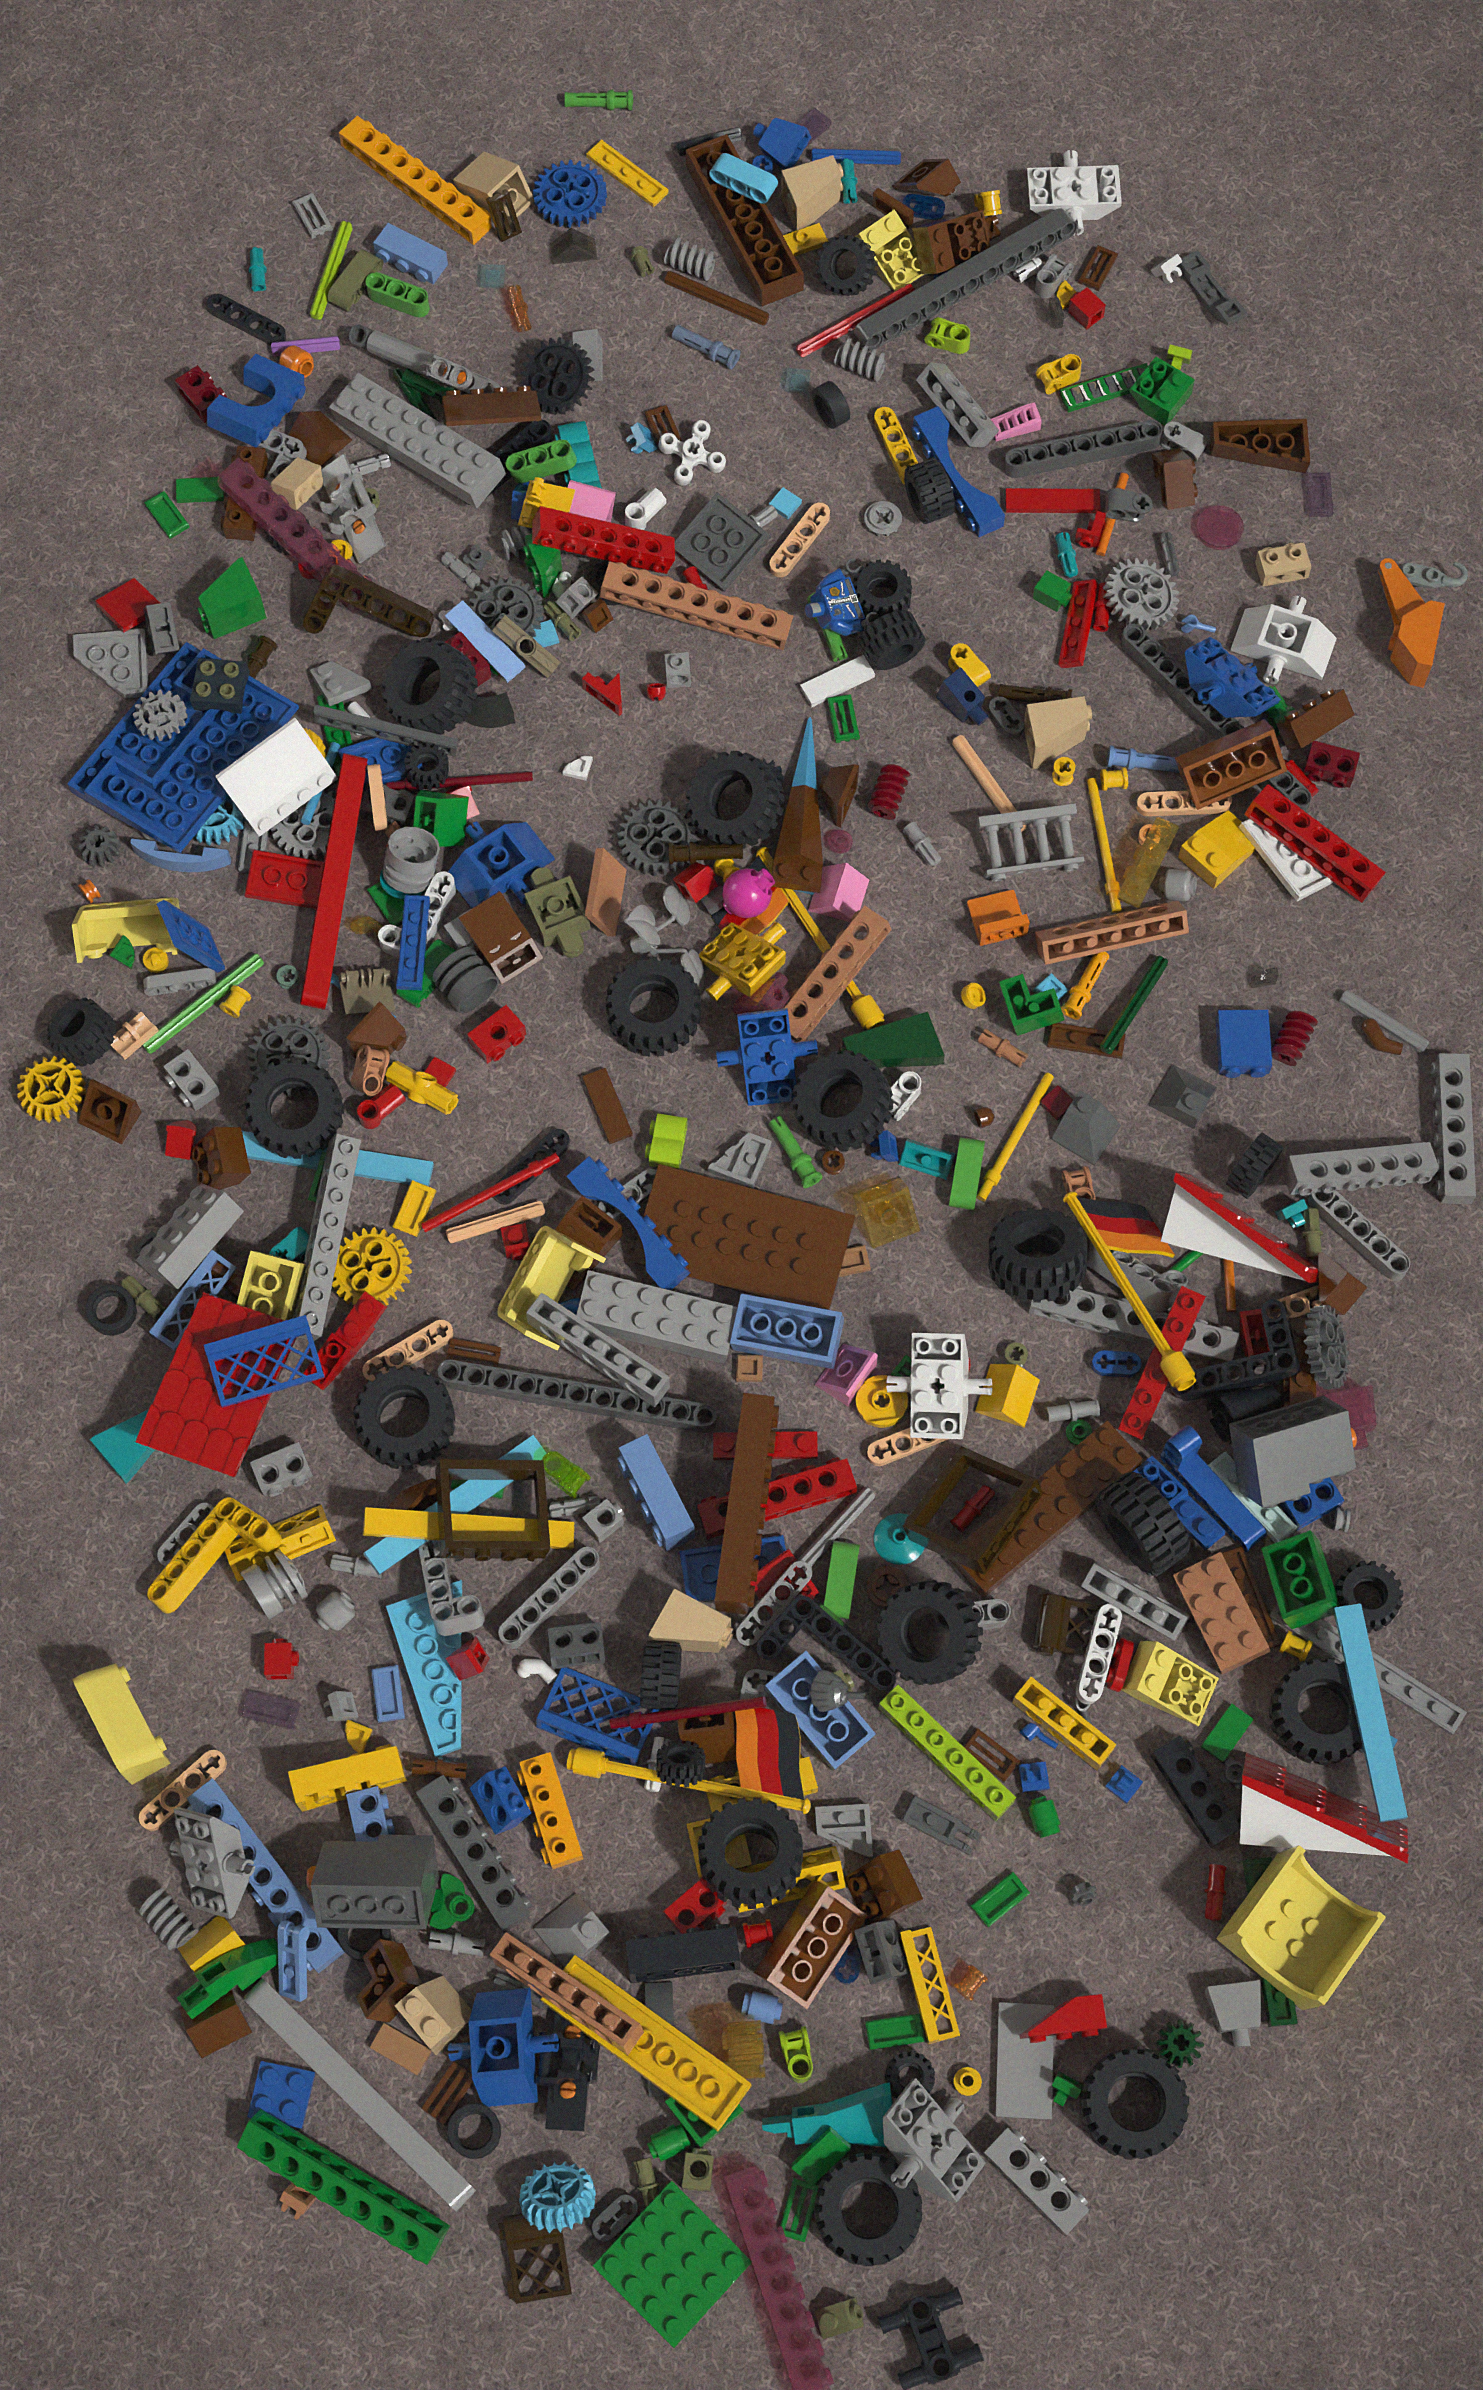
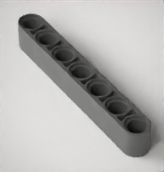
M1148 420L1013 448L1006 453L1004 472L1008 477L1020 478L1153 450L1160 444L1163 431L1162 426L1157 421Z

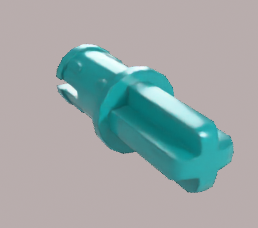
M846 158L840 163L844 174L841 182L843 185V202L850 204V197L852 198V203L858 201L856 192L858 179L855 177L853 160Z
M253 247L250 250L251 265L248 268L252 280L251 288L254 292L265 291L267 267L264 265L263 249Z
M1063 532L1055 536L1059 551L1057 557L1062 563L1064 575L1072 578L1078 574L1075 560L1076 551L1072 548L1070 534L1065 532L1064 539Z

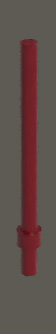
M531 771L445 778L443 785L439 782V788L461 785L475 786L533 781V773ZM407 778L406 781L387 782L389 789L397 791L406 790L414 793L420 790L418 784L416 787H413L412 781L408 782Z
M762 1696L644 1714L641 1711L632 1712L629 1716L610 1718L611 1729L623 1727L635 1729L644 1727V1724L766 1707V1698Z

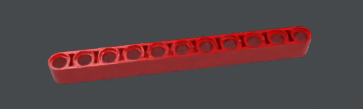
M343 753L300 999V1005L322 1010L326 1008L368 758L346 753Z

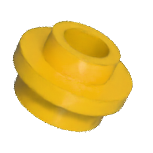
M964 2067L957 2071L954 2076V2087L961 2095L972 2096L979 2091L982 2080L977 2070L971 2067ZM965 2076H970L973 2079V2084L969 2087L963 2084L962 2080Z

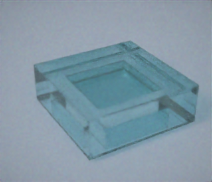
M482 264L481 288L504 289L505 265Z
M788 368L785 392L808 394L811 370Z

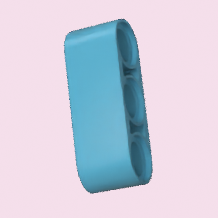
M727 153L720 155L709 172L710 177L716 183L761 204H765L778 186V180L771 173Z

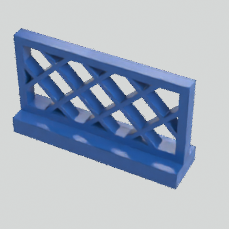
M306 1315L204 1345L222 1408L324 1378ZM306 1335L309 1344L304 1353L291 1347L296 1337ZM289 1340L288 1344L283 1343V1341ZM278 1344L285 1348L278 1360L265 1354L270 1345ZM310 1349L313 1358L307 1355ZM288 1350L301 1356L295 1369L281 1363ZM252 1351L259 1355L253 1368L240 1362L244 1353ZM262 1358L276 1364L269 1377L256 1370ZM227 1359L234 1364L226 1376L217 1371L215 1361ZM304 1359L315 1363L317 1373L306 1376L298 1370ZM237 1365L250 1371L244 1384L230 1378ZM279 1366L292 1372L287 1382L280 1383L272 1379ZM253 1374L267 1380L262 1389L255 1391L247 1387ZM295 1375L300 1376V1378L294 1379ZM219 1377L225 1379L222 1385L220 1383ZM228 1381L241 1387L236 1397L225 1400L223 1390ZM270 1382L275 1384L274 1386L268 1387ZM244 1390L250 1392L247 1394H243Z
M566 1667L561 1668L543 1709L540 1710L537 1716L536 1727L585 1748L603 1751L605 1756L621 1763L636 1766L654 1723L644 1724L646 1727L643 1732L641 1728H635L640 1735L637 1746L626 1742L623 1735L635 1730L631 1727L616 1728L617 1731L609 1734L602 1732L599 1723L629 1712L632 1713L634 1710L641 1708L640 1697ZM567 1675L576 1679L578 1687L564 1692L561 1684L564 1676ZM591 1687L599 1688L603 1697L589 1702L584 1690ZM581 1692L585 1704L572 1709L567 1697ZM621 1697L625 1699L627 1708L614 1712L609 1700ZM560 1699L564 1700L568 1709L559 1714L549 1710L552 1702ZM605 1702L610 1714L596 1719L592 1707ZM588 1709L592 1721L584 1724L577 1722L574 1713ZM650 1709L652 1712L659 1711L658 1709Z

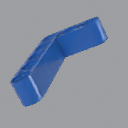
M1185 1425L1166 1441L1160 1458L1164 1464L1167 1462L1172 1468L1170 1471L1181 1483L1185 1482L1190 1493L1199 1502L1202 1501L1207 1506L1206 1510L1217 1522L1220 1521L1225 1526L1223 1529L1235 1542L1238 1540L1243 1546L1244 1551L1248 1552L1267 1535V1532L1253 1514L1199 1457L1197 1453L1202 1440L1191 1426Z

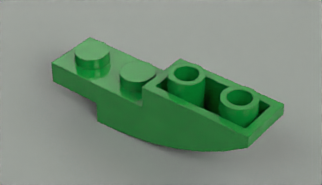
M272 1938L244 1945L218 1957L194 1973L199 1981L177 1997L190 2018H195L236 1985L243 1991L278 1964V1943Z

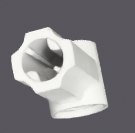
M651 488L636 503L629 504L625 508V526L644 530L646 523L666 504V498L657 488Z

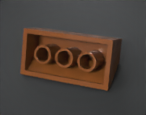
M1265 719L1175 758L1181 778L1197 810L1287 772L1275 731Z
M814 1880L754 1973L775 1989L808 2009L855 1936L854 1931L860 1929L868 1915L829 1886Z

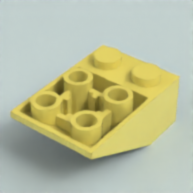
M895 210L855 236L871 246L870 249L876 254L874 259L878 261V266H875V270L893 291L906 284H911L924 275L921 274L915 242Z
M1140 1641L1121 1690L1137 1700L1199 1726L1219 1678L1158 1641Z

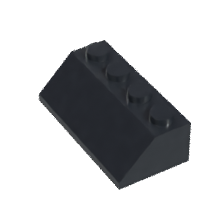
M730 1924L716 1925L714 1930L703 1931L701 1927L690 1928L686 1930L685 1934L675 1935V1931H665L659 1933V1937L648 1938V1935L641 1934L632 1936L630 1941H626L631 1984L741 1970L736 1927L730 1928Z

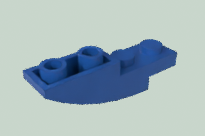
M1153 1456L1133 1471L1141 1474L1143 1478H1147L1159 1490L1160 1494L1166 1498L1171 1508L1177 1513V1517L1183 1523L1184 1530L1188 1536H1191L1205 1551L1225 1535V1530L1188 1495V1490Z

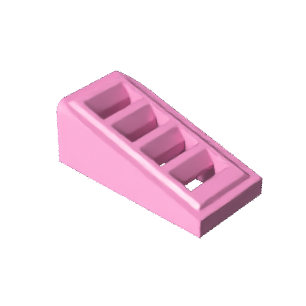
M1035 402L990 419L999 429L998 433L994 436L996 441L1041 429V417ZM1019 418H1021L1023 422L1022 424H1019ZM1008 421H1012L1013 428H1010ZM1000 423L1004 426L1005 431L1001 432L999 427Z

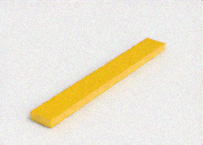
M365 1507L363 1536L439 1541L438 1512ZM451 1513L453 1541H539L537 1519ZM548 1520L550 1548L573 1549L574 1522Z

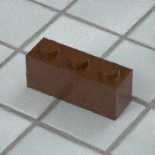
M1332 687L1327 688L1319 693L1320 697L1302 703V708L1299 710H1292L1284 714V719L1276 724L1287 750L1302 749L1355 715L1344 689L1333 690Z

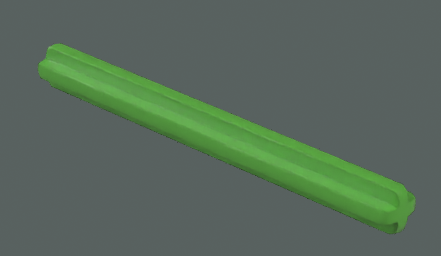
M257 953L247 958L159 1028V1031L142 1045L149 1054L156 1051L229 993L233 985H239L263 966L262 958Z

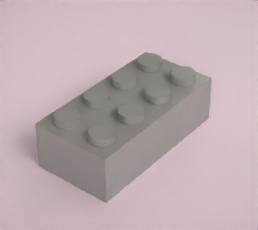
M201 1183L200 1186L191 1191L188 1200L174 1211L170 1221L157 1231V1236L153 1241L143 1247L140 1256L135 1261L157 1281L179 1289L244 1211L225 1192Z

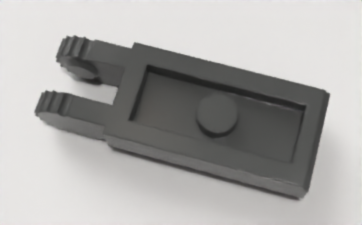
M913 1796L901 1819L902 1822L968 1855H970L972 1848L954 1838L957 1831L959 1830L971 1839L978 1840L980 1833L963 1824L958 1818L916 1796Z

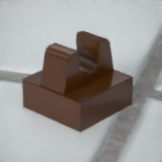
M600 598L581 612L584 621L594 633L599 632L613 620L605 601Z

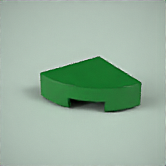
M122 935L110 953V957L132 969L135 962V951L130 940Z

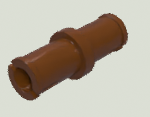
M414 1757L413 1765H422L424 1767L412 1766V1774L436 1776V1779L444 1775L445 1777L466 1780V1772L455 1770H467V1762L445 1761L442 1757H438V1760Z

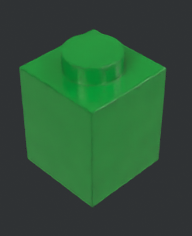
M1046 570L1034 587L1033 599L1058 612L1061 606H1067L1072 597V594H1070L1071 583Z

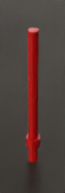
M555 1152L540 1161L535 1160L527 1164V1168L421 1223L424 1232L430 1231L532 1176L535 1178L543 1174V1170L560 1162V1159Z

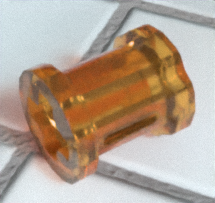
M969 1964L967 1973L959 1983H955L952 1987L964 1998L972 2002L976 1991L983 1983L986 1984L989 1980L981 1971Z

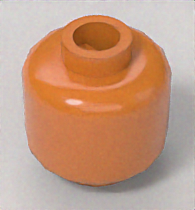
M289 346L280 355V365L303 374L304 378L308 377L314 368L312 355L298 346Z

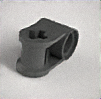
M1112 488L1106 492L1105 513L1108 518L1135 523L1141 521L1145 514L1152 509V500L1144 493L1126 491L1121 488Z

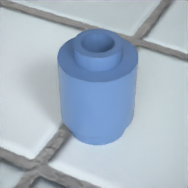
M753 1991V1993L746 1992L741 2014L747 2015V2019L773 2024L774 2019L780 2020L783 2003L778 2002V1996Z

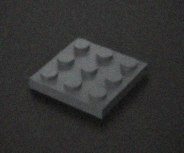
M716 492L676 539L675 551L725 592L771 536Z

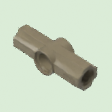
M506 615L492 629L494 634L546 678L560 664L557 658ZM525 639L532 643V650L527 654L520 650V643Z

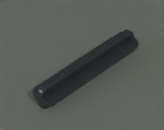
M739 127L678 142L676 144L679 156L686 155V149L725 134L729 136L732 143L741 141L742 133Z

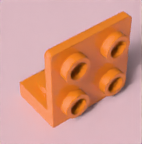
M1014 890L967 901L980 946L1028 934L1030 922L1027 914L1022 915Z

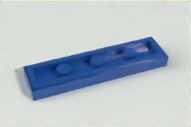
M405 895L396 987L399 990L422 991L430 896Z

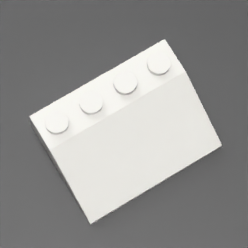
M293 718L215 776L259 837L338 779L296 718Z

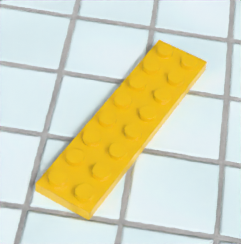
M574 1955L563 1971L640 2023L644 2033L627 2056L545 1998L542 1997L541 2001L718 2132L751 2088V2083Z

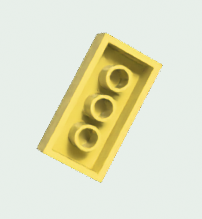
M250 1251L237 1304L283 1320L292 1319L306 1264L258 1251Z

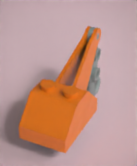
M1385 558L1380 562L1378 574L1394 624L1387 650L1392 651L1390 660L1409 685L1424 688L1433 664L1445 603L1432 600L1425 603L1412 585L1429 589L1446 586L1459 587L1468 578V571L1461 563L1454 562L1453 564L1459 568L1461 576L1459 578H1452L1433 567L1414 563H1404L1398 566L1390 558Z

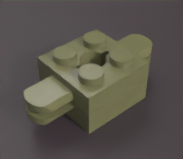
M548 868L536 869L531 874V885L534 890L525 893L524 896L526 907L544 947L558 942L566 957H578L584 951V940L580 933L590 930V921L585 916V907L570 876L556 881L553 873Z

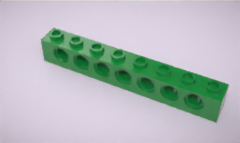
M262 2109L249 2120L236 2147L248 2157L254 2158L266 2165L271 2171L287 2178L295 2186L308 2191L321 2202L329 2204L340 2211L342 2215L350 2217L363 2225L366 2230L374 2232L387 2240L392 2246L400 2248L415 2260L421 2261L426 2265L429 2264L438 2252L450 2228V2225Z

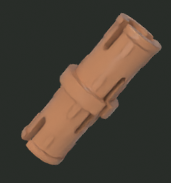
M985 1029L984 1033L980 1035L978 1043L996 1052L997 1057L1001 1058L1002 1056L1021 1068L1028 1054L1010 1044V1040H1003L988 1029Z

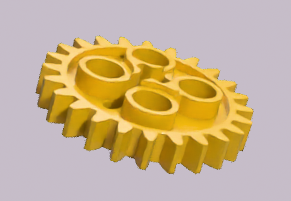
M373 1227L371 1234H368L366 1229L363 1228L361 1236L352 1232L353 1239L350 1241L344 1237L346 1245L344 1247L340 1245V1253L338 1254L333 1278L335 1281L332 1283V1287L338 1289L336 1293L340 1298L344 1297V1301L347 1304L353 1301L355 1306L364 1291H366L379 1301H383L387 1306L389 1297L397 1300L396 1291H405L401 1284L410 1282L405 1274L412 1273L410 1267L407 1266L412 1263V1260L406 1257L409 1251L407 1248H403L404 1243L401 1239L397 1240L394 1233L388 1236L385 1229L378 1234L377 1229ZM382 1248L379 1255L372 1256L374 1250ZM359 1259L355 1267H349V1263L352 1260ZM386 1270H392L388 1277L382 1278V1274ZM369 1281L367 1287L359 1289V1285L362 1282Z

